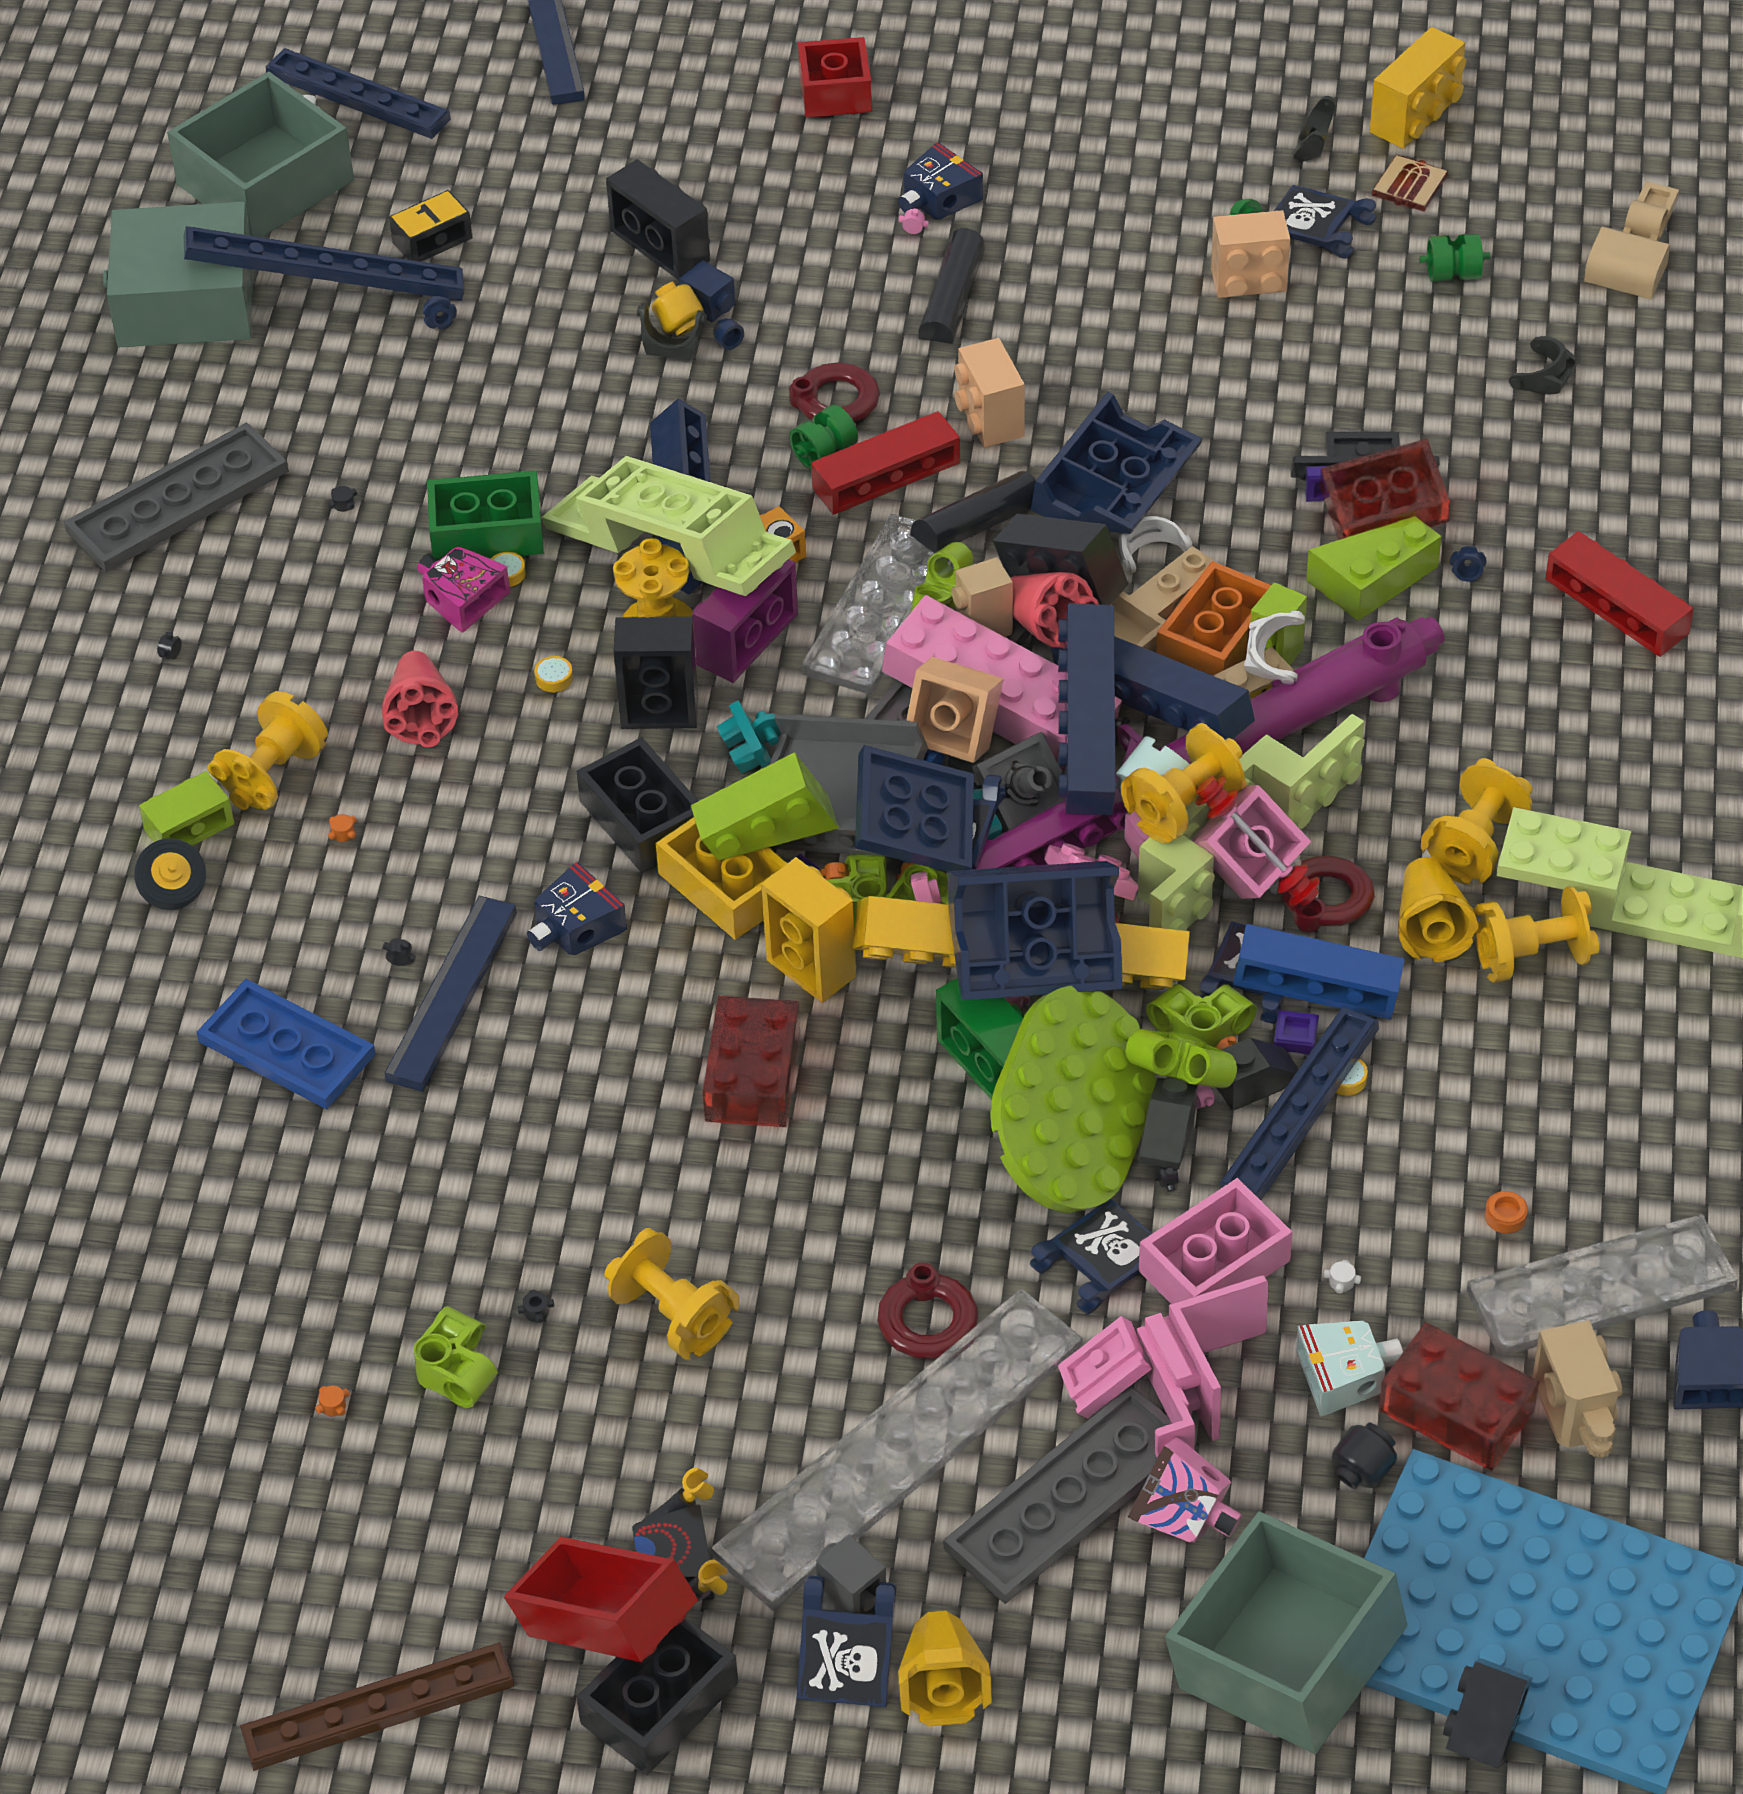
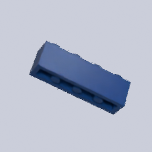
M1246 924L1233 985L1340 1009L1343 1006L1362 1014L1391 1020L1405 958Z

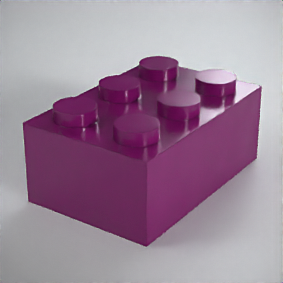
M788 559L781 568L774 571L747 596L716 587L715 591L704 602H700L695 607L692 618L697 666L734 683L798 615L796 565L794 561Z

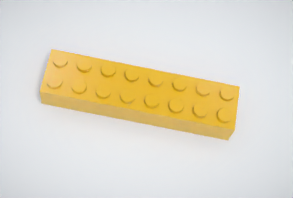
M875 896L865 897L857 901L853 950H862L863 958L887 960V958H893V954L903 955L902 962L913 964H927V962H933V958L943 959L942 966L956 968L948 904ZM1116 923L1121 938L1122 986L1133 984V980H1139L1140 988L1164 990V988H1172L1173 982L1185 980L1190 931Z

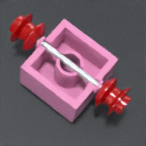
M1211 776L1206 779L1196 790L1198 797L1195 804L1197 806L1205 803L1210 809L1207 817L1210 820L1191 841L1214 855V870L1241 899L1260 898L1279 877L1277 892L1282 894L1288 891L1291 894L1290 906L1298 904L1305 906L1309 904L1319 893L1317 886L1320 883V879L1318 877L1307 878L1305 874L1308 866L1306 864L1293 867L1290 865L1311 843L1309 838L1259 785L1246 786L1239 793L1237 789L1227 792L1223 787L1226 782L1224 776L1218 779Z

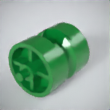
M1479 233L1458 235L1455 241H1452L1449 235L1429 236L1426 256H1419V263H1426L1430 282L1451 281L1454 275H1458L1460 280H1477L1482 277L1483 262L1486 259H1490V252L1483 253Z
M832 404L813 417L812 422L805 421L791 430L789 440L795 456L804 466L811 469V462L858 442V431L848 413L840 406Z

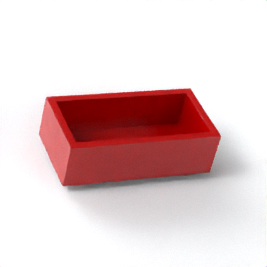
M560 1537L504 1596V1599L529 1637L642 1662L656 1650L658 1643L673 1627L684 1620L686 1613L698 1601L674 1559Z

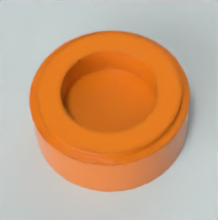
M1510 1191L1497 1192L1487 1200L1485 1208L1486 1223L1497 1232L1505 1234L1515 1233L1522 1229L1526 1223L1527 1203L1517 1193Z

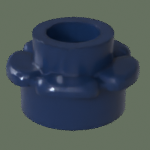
M442 296L431 297L423 307L424 322L432 329L436 327L440 330L446 329L451 326L452 319L457 316L456 306L451 304L448 298ZM443 312L442 316H437V313Z
M1464 546L1460 551L1453 552L1450 557V565L1453 566L1452 572L1458 579L1466 582L1478 579L1483 573V567L1487 564L1485 554L1478 552L1477 548L1473 546ZM1470 560L1471 563L1466 564L1465 561Z

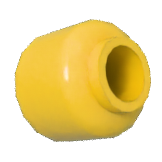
M672 281L659 288L655 292L658 298L652 303L651 309L663 330L668 334L676 333L677 337L693 330L697 311L704 310L691 287L687 284L676 287Z

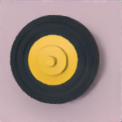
M161 839L147 846L139 855L134 869V880L140 895L151 905L166 910L183 908L192 903L201 893L206 879L205 864L199 852L190 844L178 839Z

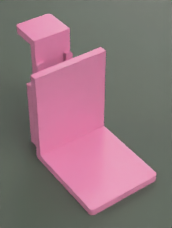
M1264 1275L1170 1304L1169 1316L1163 1317L1159 1313L1146 1317L1145 1326L1137 1328V1335L1144 1347V1359L1152 1368L1146 1374L1172 1423L1155 1430V1455L1157 1458L1164 1445L1175 1437L1183 1440L1194 1450L1195 1423L1191 1417L1193 1410H1196L1211 1441L1220 1439L1221 1386L1204 1353L1262 1335L1266 1332L1268 1282Z

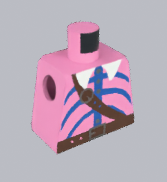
M1175 1437L1164 1445L1128 1518L1185 1541L1195 1543L1205 1534L1209 1526L1231 1537L1242 1518V1514L1222 1503L1231 1484L1229 1478L1183 1440Z

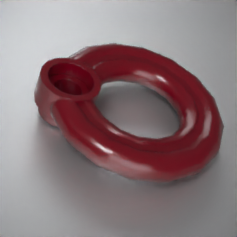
M835 362L822 364L809 370L804 376L794 379L789 387V401L793 407L800 409L807 418L812 420L817 413L828 407L818 400L817 390L829 382H847L854 385L859 394L853 403L841 408L856 423L866 418L876 408L880 391L876 379L867 370L854 364Z
M1314 856L1301 860V865L1306 864L1308 866L1305 874L1308 879L1314 877H1333L1345 882L1351 889V895L1344 903L1325 905L1322 900L1315 897L1305 906L1300 904L1290 906L1291 894L1288 891L1282 893V900L1293 913V921L1299 930L1307 933L1315 932L1321 926H1342L1357 921L1369 911L1375 898L1373 881L1365 870L1350 860L1335 856Z
M921 1262L910 1268L906 1277L888 1288L879 1303L877 1322L884 1339L897 1351L914 1358L935 1359L953 1354L968 1343L977 1328L978 1308L972 1293L956 1279L938 1273L932 1265ZM919 1277H927V1279H925V1280H920V1279H918V1278H919ZM938 1297L950 1305L953 1311V1319L949 1327L941 1333L920 1335L911 1331L903 1321V1310L912 1300L928 1301Z

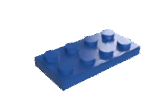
M245 979L196 1032L199 1043L325 1109L332 1105L376 1055L374 1044L248 979Z

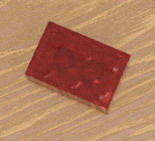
M1428 439L1320 468L1321 492L1338 540L1414 516L1429 527L1449 522L1450 499Z
M718 996L703 1086L705 1122L773 1127L787 1126L800 1036L799 1001Z
M1425 1322L1383 1379L1379 1411L1493 1471L1535 1411L1539 1381Z

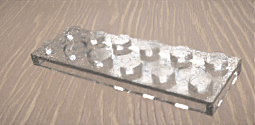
M890 514L802 663L803 675L869 695L873 694L884 675L882 665L886 642L910 614L914 589L925 582L927 563L929 558L935 554L910 536L911 526L915 520Z
M1703 1214L1472 1279L1467 1282L1466 1291L1500 1358L1537 1347L1541 1330L1590 1320L1593 1330H1597L1735 1290L1738 1279Z

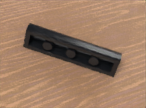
M960 228L952 233L919 327V339L953 344L985 250L984 239L975 230Z
M1019 471L914 521L911 526L910 536L933 553L938 552L950 543L962 542L1014 517L1016 514L1030 509L1036 480L1030 473Z

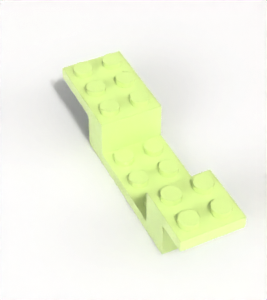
M629 456L621 459L600 478L591 475L541 517L548 530L616 553L627 549L644 532L681 544L684 555L688 560L694 579L743 596L753 592L760 583L774 571L781 568L796 553L792 540L765 531L752 495Z
M1351 714L1304 757H1301L1266 734L1239 759L1247 786L1259 785L1299 829L1304 828L1311 820L1313 814L1322 806L1327 807L1330 805L1344 786L1347 784L1351 785L1358 779L1362 771L1361 752L1364 746V721ZM1194 801L1185 807L1188 815V828L1179 838L1172 840L1170 843L1163 844L1149 837L1139 846L1138 898L1150 905L1149 927L1186 931L1197 919L1205 918L1213 906L1214 855L1191 841L1210 820L1207 817L1210 808L1206 803L1197 806Z
M1513 807L1496 876L1563 890L1565 887L1571 886L1577 892L1586 891L1591 903V913L1587 915L1590 927L1743 958L1742 885L1626 862L1631 831Z

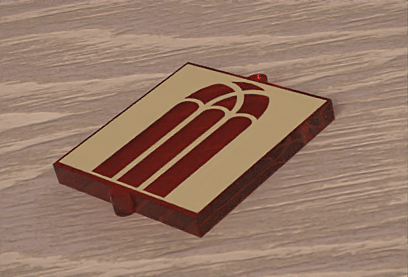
M1396 154L1373 188L1372 196L1394 202L1396 206L1404 205L1425 212L1447 178L1448 170L1426 164L1424 160L1416 161Z

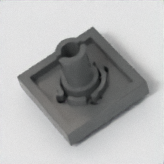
M1042 732L972 766L982 788L987 775H1000L1002 777L1000 785L1008 788L1006 795H1009V798L1005 797L998 805L996 811L1004 833L1065 800V798H1058L1059 774L1063 773ZM1012 762L1016 763L1013 765V768H1018L1016 772H1014L1010 768V764Z

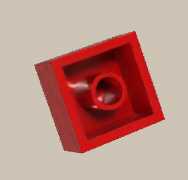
M865 37L798 42L799 77L805 117L872 112L871 76Z

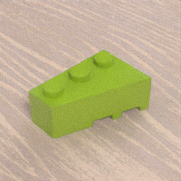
M1414 516L1308 550L1306 581L1359 621L1438 568L1442 536Z
M795 752L691 805L701 841L718 861L839 828L828 793Z

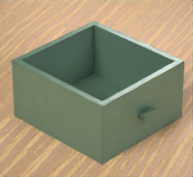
M269 71L167 132L177 185L202 204L245 202L251 236H265L354 181L347 128Z
M245 202L112 210L108 270H104L103 285L104 288H107V299L118 348L251 339L253 269L184 259L183 237L186 226L251 236Z
M1258 1511L1166 1634L1165 1640L1179 1689L1316 1755L1408 1625L1396 1573Z

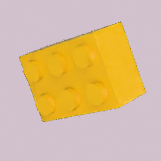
M1430 27L1380 73L1373 82L1370 133L1404 149L1414 138H1419L1432 121H1437L1449 105L1456 103L1464 89L1462 74L1466 65V58L1464 57L1466 42L1434 27Z
M694 817L656 843L658 874L734 940L764 921L761 883L787 864L769 847L718 861L701 841Z
M795 857L761 883L766 959L823 1003L856 977V953L853 950L855 929L853 900L843 888H836L827 881L818 869L813 866H807Z

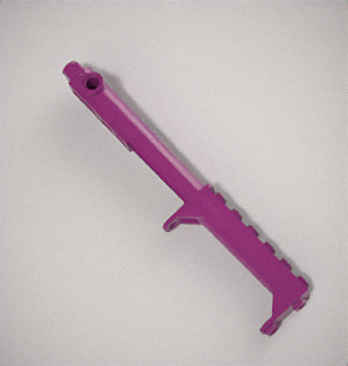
M1422 616L1410 623L1396 617L1389 622H1376L1369 625L1364 630L1362 636L1294 670L1293 672L1297 673L1298 676L1297 681L1293 684H1284L1281 680H1275L1272 682V688L1252 698L1251 704L1255 721L1233 740L1240 746L1242 754H1244L1266 734L1279 741L1365 697L1377 702H1386L1396 698L1401 690V678L1425 666L1426 657L1438 651V646L1444 643L1445 638L1441 626L1433 617L1425 619ZM1123 724L1117 728L1119 742L1126 751L1123 764L1143 740L1128 724ZM1186 735L1165 745L1189 764L1192 763L1186 749ZM1115 772V783L1118 781L1116 777L1117 772ZM1115 788L1112 815L1065 814L1064 800L998 837L986 840L977 869L1048 865L1044 859L1049 845L1062 848L1063 843H1067L1082 849L1094 846L1107 836L1125 829V814L1128 811L1125 808L1121 793Z

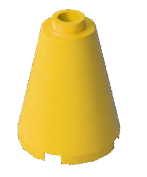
M1429 857L1418 858L1412 861L1404 872L1398 921V936L1402 947L1413 958L1421 960L1420 956L1433 958V962H1444L1458 957L1468 950L1474 942L1473 936L1476 930L1478 931L1479 925L1477 915L1439 861Z

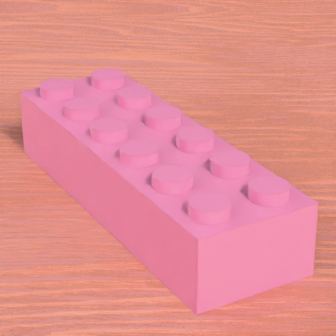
M925 595L886 642L882 672L913 688L916 669L931 657H936L1004 678L993 732L1014 744L1042 732L1058 763L1059 742L1065 743V735L1058 734L1059 711H1065V703H1058L1059 680H1065V673L1058 672L1056 664ZM1115 697V719L1119 716L1122 700ZM1059 766L1060 769L1065 771V766Z

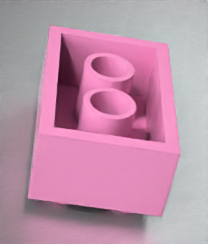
M1236 1178L1140 1241L1139 1272L1171 1304L1261 1275H1264L1266 1278L1290 1262L1293 1232Z

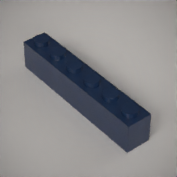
M678 398L650 423L653 464L711 482L706 414ZM657 536L662 544L675 548L684 555L680 543ZM690 570L687 582L680 590L689 595L703 582L694 579Z
M1068 604L1066 619H1059L1058 642H1065V649H1059L1058 672L1065 673V680H1059L1058 703H1065V711H1059L1058 734L1065 735V743L1059 742L1058 766H1065V774H1059L1058 798H1065V814L1112 815L1115 800L1114 605Z
M1114 636L1115 697L1122 700L1121 704L1187 731H1190L1199 723H1204L1225 740L1227 738L1234 739L1255 721L1249 690ZM1050 647L1054 664L1058 666L1059 649L1063 648Z

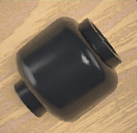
M1368 1422L1366 1426H1351L1332 1452V1460L1338 1467L1335 1475L1352 1489H1357L1359 1485L1366 1488H1376L1397 1460V1453L1393 1448L1396 1445L1395 1440L1386 1431L1371 1422Z

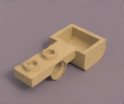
M1646 181L1638 199L1633 200L1630 205L1623 232L1601 227L1587 260L1584 282L1652 300L1667 267L1670 244L1660 242L1659 240L1678 201L1679 190Z
M1191 546L1131 595L1122 591L1111 604L1114 605V636L1156 653L1157 631L1166 621L1165 618L1170 616L1207 566L1214 560Z

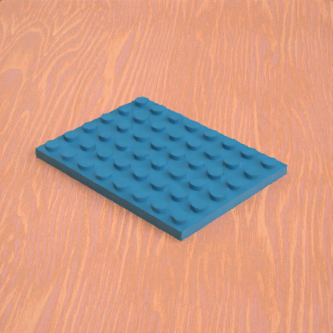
M1412 1448L1364 1559L1396 1573L1408 1626L1365 1686L1448 1716L1451 1709L1459 1710L1464 1694L1458 1692L1457 1689L1465 1666L1473 1667L1475 1661L1481 1658L1533 1677L1512 1741L1654 1794H1666L1743 1591V1566Z

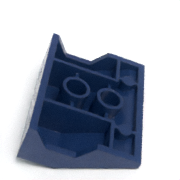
M1107 391L1036 479L1031 510L1044 517L1106 524L1109 532L1131 534L1200 446L1202 438L1165 419L1154 425L1147 426L1125 415L1114 394Z
M1108 861L947 871L949 918L961 1000L1045 995L1066 986H1073L1078 992L1123 989L1121 938L1115 923L1114 887L1119 877V867Z

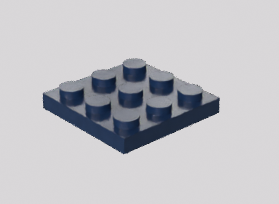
M864 745L858 754L855 848L946 872L971 870L974 774Z

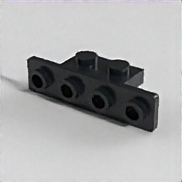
M1326 432V456H1294L1290 468V477L1306 481L1307 467L1344 466V481H1352L1357 478H1373L1376 481L1409 478L1412 481H1426L1436 477L1440 465V457L1400 456L1399 432Z

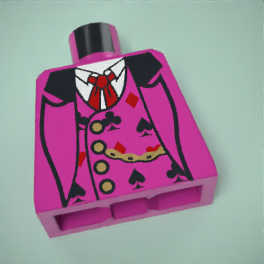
M462 547L453 548L440 560L431 554H426L420 559L417 566L418 572L423 575L422 581L427 603L462 633L510 593L507 566Z

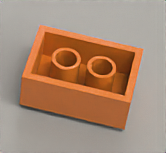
M1211 561L1157 631L1156 653L1212 676L1246 660L1251 610L1271 585Z

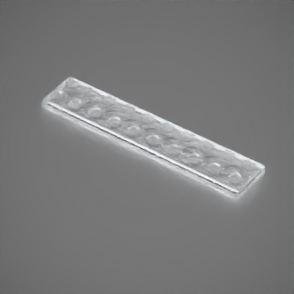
M1021 1288L712 1546V1557L727 1568L730 1574L774 1611L804 1585L808 1576H815L817 1574L816 1560L826 1546L831 1543L837 1544L848 1534L855 1540L862 1536L1056 1371L1061 1362L1082 1347L1083 1338Z

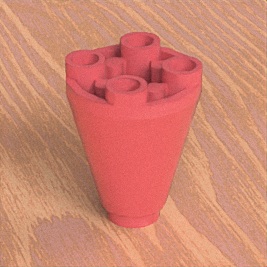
M1056 572L1010 577L1013 582V618L1038 640L1050 647L1065 649V642H1058L1059 619H1066L1068 604L1099 605L1097 599L1093 597L1092 590L1086 580L1073 573Z
M410 651L404 654L396 666L381 707L384 728L388 733L403 742L420 744L427 748L433 747L455 726L458 717L457 699L432 660L425 653Z

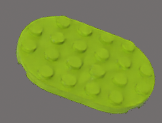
M1066 986L1038 999L1026 1012L996 1083L991 1101L992 1132L998 1131L1000 1143L1004 1151V1155L1000 1156L1009 1175L1030 1198L1049 1209L1063 1213L1092 1209L1107 1202L1119 1191L1128 1174L1144 1132L1149 1102L1156 1083L1154 1072L1137 1066L1126 1058L1125 1049L1127 1041L1135 1031L1140 1029L1138 1021L1129 1015L1119 1003L1101 991L1078 992L1073 986Z

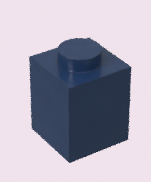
M704 260L679 278L680 285L687 284L691 287L703 307L704 314L707 316L706 320L711 323L724 313L729 312L736 305L734 278Z

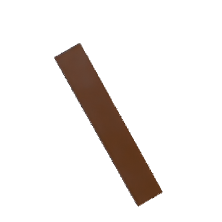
M498 1642L240 1725L253 1771L512 1688L514 1687V1681L501 1643Z

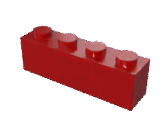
M939 411L811 462L812 489L829 511L835 515L960 464V437Z
M1577 531L1549 553L1545 578L1548 582L1657 656L1661 657L1689 635L1694 609L1692 606L1580 531Z

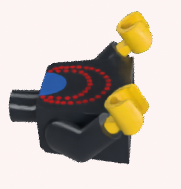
M692 1468L683 1477V1488L679 1489L670 1499L641 1522L632 1526L635 1549L630 1551L674 1559L698 1601L715 1599L714 1594L722 1595L726 1592L727 1583L720 1576L727 1574L728 1569L718 1561L710 1560L701 1506L700 1504L695 1505V1499H710L714 1494V1488L709 1483L703 1482L708 1478V1473L699 1468Z

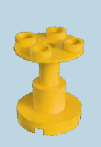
M649 538L643 540L639 546L624 553L614 563L613 572L617 587L625 595L637 599V602L628 608L623 617H692L693 610L684 601L672 596L685 585L690 571L688 560L679 550L662 544L658 539Z
M275 691L268 694L260 703L257 716L263 730L255 739L257 749L250 757L236 750L223 749L217 752L213 760L208 764L209 773L220 781L230 793V801L239 809L247 810L251 806L256 809L266 810L273 807L278 799V794L274 782L267 773L274 764H285L292 755L303 759L314 758L327 745V742H324V740L328 736V731L321 717L304 701L299 706L290 701L294 695Z
M1204 723L1197 724L1186 735V749L1192 762L1183 770L1171 768L1162 776L1154 770L1145 767L1138 768L1121 783V796L1125 808L1130 815L1136 811L1141 818L1136 824L1155 841L1163 844L1170 843L1184 834L1188 828V815L1185 807L1195 801L1197 798L1196 789L1209 777L1213 776L1215 779L1224 776L1226 782L1223 787L1227 792L1237 789L1239 793L1247 786L1239 760L1243 755L1240 746L1231 738L1225 740Z
M1487 758L1479 759L1475 765L1469 766L1460 776L1459 787L1462 796L1472 810H1464L1458 817L1442 816L1434 819L1421 837L1420 847L1423 854L1427 849L1431 855L1430 858L1439 861L1452 880L1461 884H1470L1472 879H1479L1478 884L1485 882L1498 865L1499 853L1495 842L1491 839L1494 834L1492 821L1509 824L1513 807L1530 811L1532 807L1530 794L1533 788L1529 781L1522 777L1514 776Z
M1565 887L1561 898L1562 916L1535 922L1530 915L1506 919L1503 910L1494 901L1477 904L1474 908L1476 915H1481V921L1478 922V931L1476 930L1474 934L1479 960L1483 969L1491 968L1493 973H1489L1487 978L1493 983L1510 980L1514 971V958L1537 954L1539 945L1567 940L1572 956L1580 965H1587L1591 955L1599 953V940L1596 932L1590 930L1587 917L1591 913V903L1586 891L1577 892L1574 887Z
M646 1228L637 1235L634 1245L627 1250L622 1258L617 1257L613 1259L605 1269L604 1277L609 1280L608 1295L617 1304H627L639 1298L646 1291L650 1292L660 1301L659 1311L672 1321L667 1334L668 1346L685 1360H691L690 1353L700 1357L717 1345L728 1332L733 1323L728 1318L731 1308L738 1312L740 1305L739 1295L722 1280L711 1281L697 1288L686 1278L677 1281L672 1279L663 1271L672 1250L671 1240L662 1232H655L651 1228Z

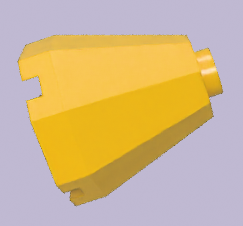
M948 1611L927 1612L915 1622L898 1670L901 1711L911 1716L910 1710L919 1714V1721L927 1726L967 1723L975 1717V1708L982 1704L983 1709H985L992 1703L989 1663L960 1618Z

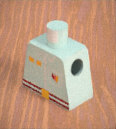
M1365 1321L1298 1326L1296 1352L1320 1416L1331 1414L1379 1395L1384 1389L1385 1368L1403 1364L1404 1362L1403 1350L1399 1340L1396 1338L1376 1343L1369 1324Z

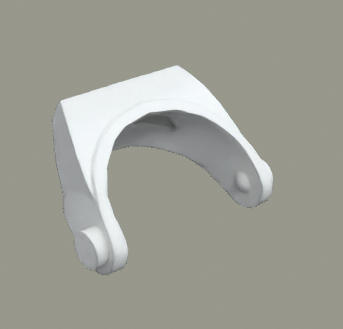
M1158 516L1144 517L1131 534L1119 533V548L1123 558V567L1125 571H1130V573L1136 572V565L1132 554L1146 544L1168 542L1178 545L1185 552L1192 546V541L1188 535L1185 536L1174 522Z
M1302 612L1276 613L1250 623L1247 655L1244 663V668L1247 672L1263 678L1281 680L1284 684H1293L1297 681V673L1273 668L1266 664L1264 650L1268 639L1277 630L1287 625L1304 624L1305 616Z

